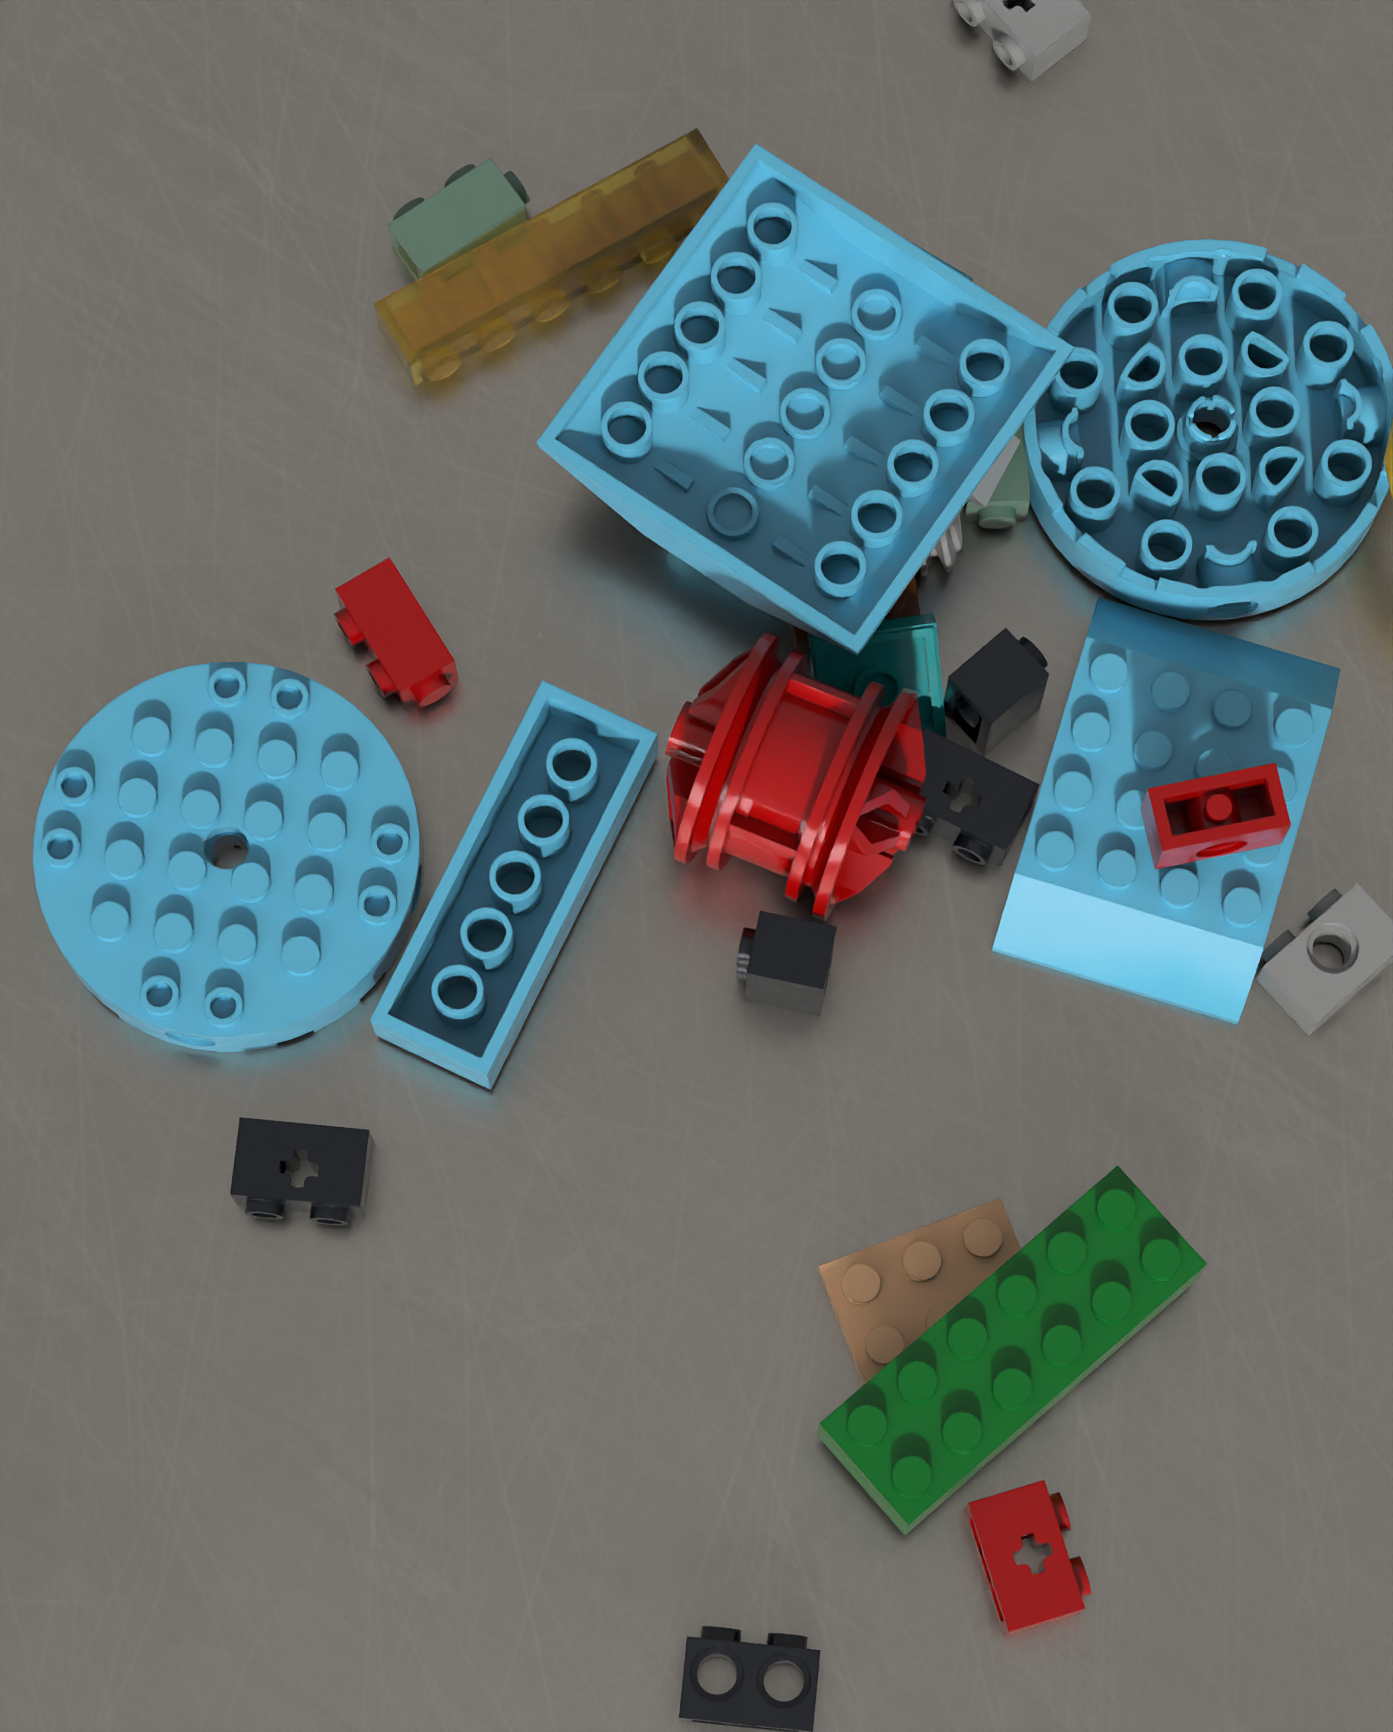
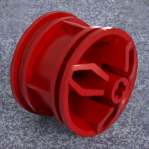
M765 632L754 647L733 658L700 688L698 697L693 700V703L685 702L674 724L665 751V755L671 757L667 768L666 782L674 859L688 865L693 861L700 849L709 846L706 865L715 870L721 871L733 855L788 878L785 898L798 903L807 888L811 887L816 898L812 916L826 921L836 903L858 894L890 867L894 859L892 854L896 853L898 849L904 852L907 851L927 802V797L920 795L926 778L923 731L917 702L918 692L904 687L895 702L882 706L886 687L871 681L862 697H859L805 675L808 656L805 653L793 650L783 665H781L778 658L780 637L770 632Z

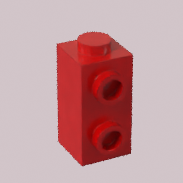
M390 557L335 589L341 610L333 614L334 618L352 647L362 641L373 659L372 662L365 665L366 669L384 698L394 693L405 710L417 702L420 706L430 705L451 690L452 685L450 682L458 678L455 660Z

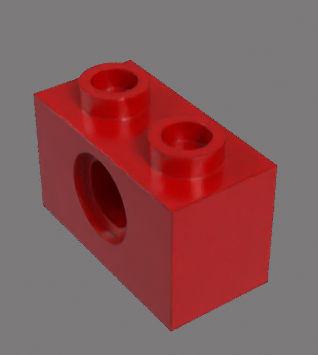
M1276 763L1147 788L1140 807L1155 870L1279 845L1283 842L1291 826Z

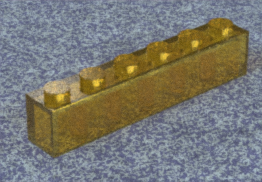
M698 128L375 302L374 308L378 326L414 386L426 379L432 382L442 380L454 373L461 366V360L481 349L484 352L497 350L513 339L516 330L534 320H537L539 323L550 321L562 314L568 308L569 301L589 290L594 294L603 292L615 285L622 278L623 272L642 261L645 264H653L668 256L676 248V243L690 234L729 181V178Z

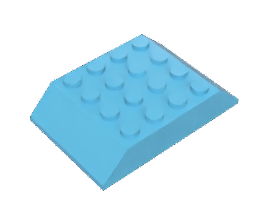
M1098 597L992 951L1238 1024L1265 946L1331 717L1340 668ZM1276 763L1291 826L1281 844L1154 869L1140 810L1147 788Z

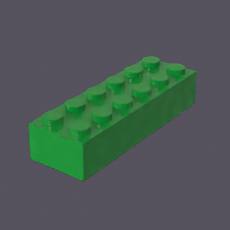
M1117 1165L820 1422L817 1436L900 1531L906 1535L1199 1279L1207 1263Z

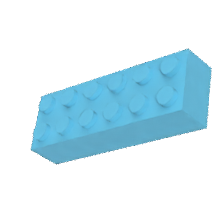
M541 681L370 1019L376 1036L491 1090L658 755V733L548 682Z

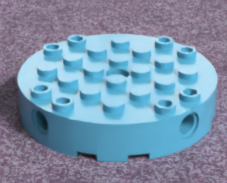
M1202 239L1162 244L1136 252L1110 265L1107 272L1095 278L1083 289L1079 287L1061 306L1048 324L1047 330L1074 346V351L1021 425L1026 464L1029 471L1030 503L1042 528L1063 556L1091 582L1111 595L1133 606L1181 619L1206 621L1253 616L1288 604L1320 586L1341 568L1367 535L1389 489L1383 460L1393 417V368L1388 354L1372 325H1366L1359 314L1345 301L1346 294L1309 266L1302 264L1301 267H1298L1282 258L1267 254V248L1238 241ZM1201 421L1211 422L1223 432L1218 434L1217 437L1212 438V435L1199 430L1195 423Z
M213 662L176 669L146 680L115 698L81 728L58 760L44 789L33 837V868L41 910L53 938L80 980L104 1005L114 1011L128 1024L148 1035L172 1044L214 1052H247L278 1046L277 1043L294 1039L311 1031H314V1033L318 1032L356 1007L361 1002L360 999L378 982L384 973H388L405 946L415 922L424 879V847L417 810L403 768L387 740L359 709L332 689L290 670L247 662ZM238 845L241 849L248 852L245 860L234 868L220 869L215 867V859L225 849Z

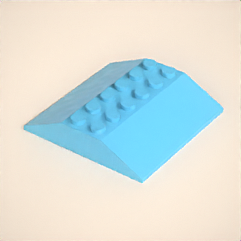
M755 144L540 436L537 446L644 536L749 605L858 656L1073 353L1074 346L766 149Z

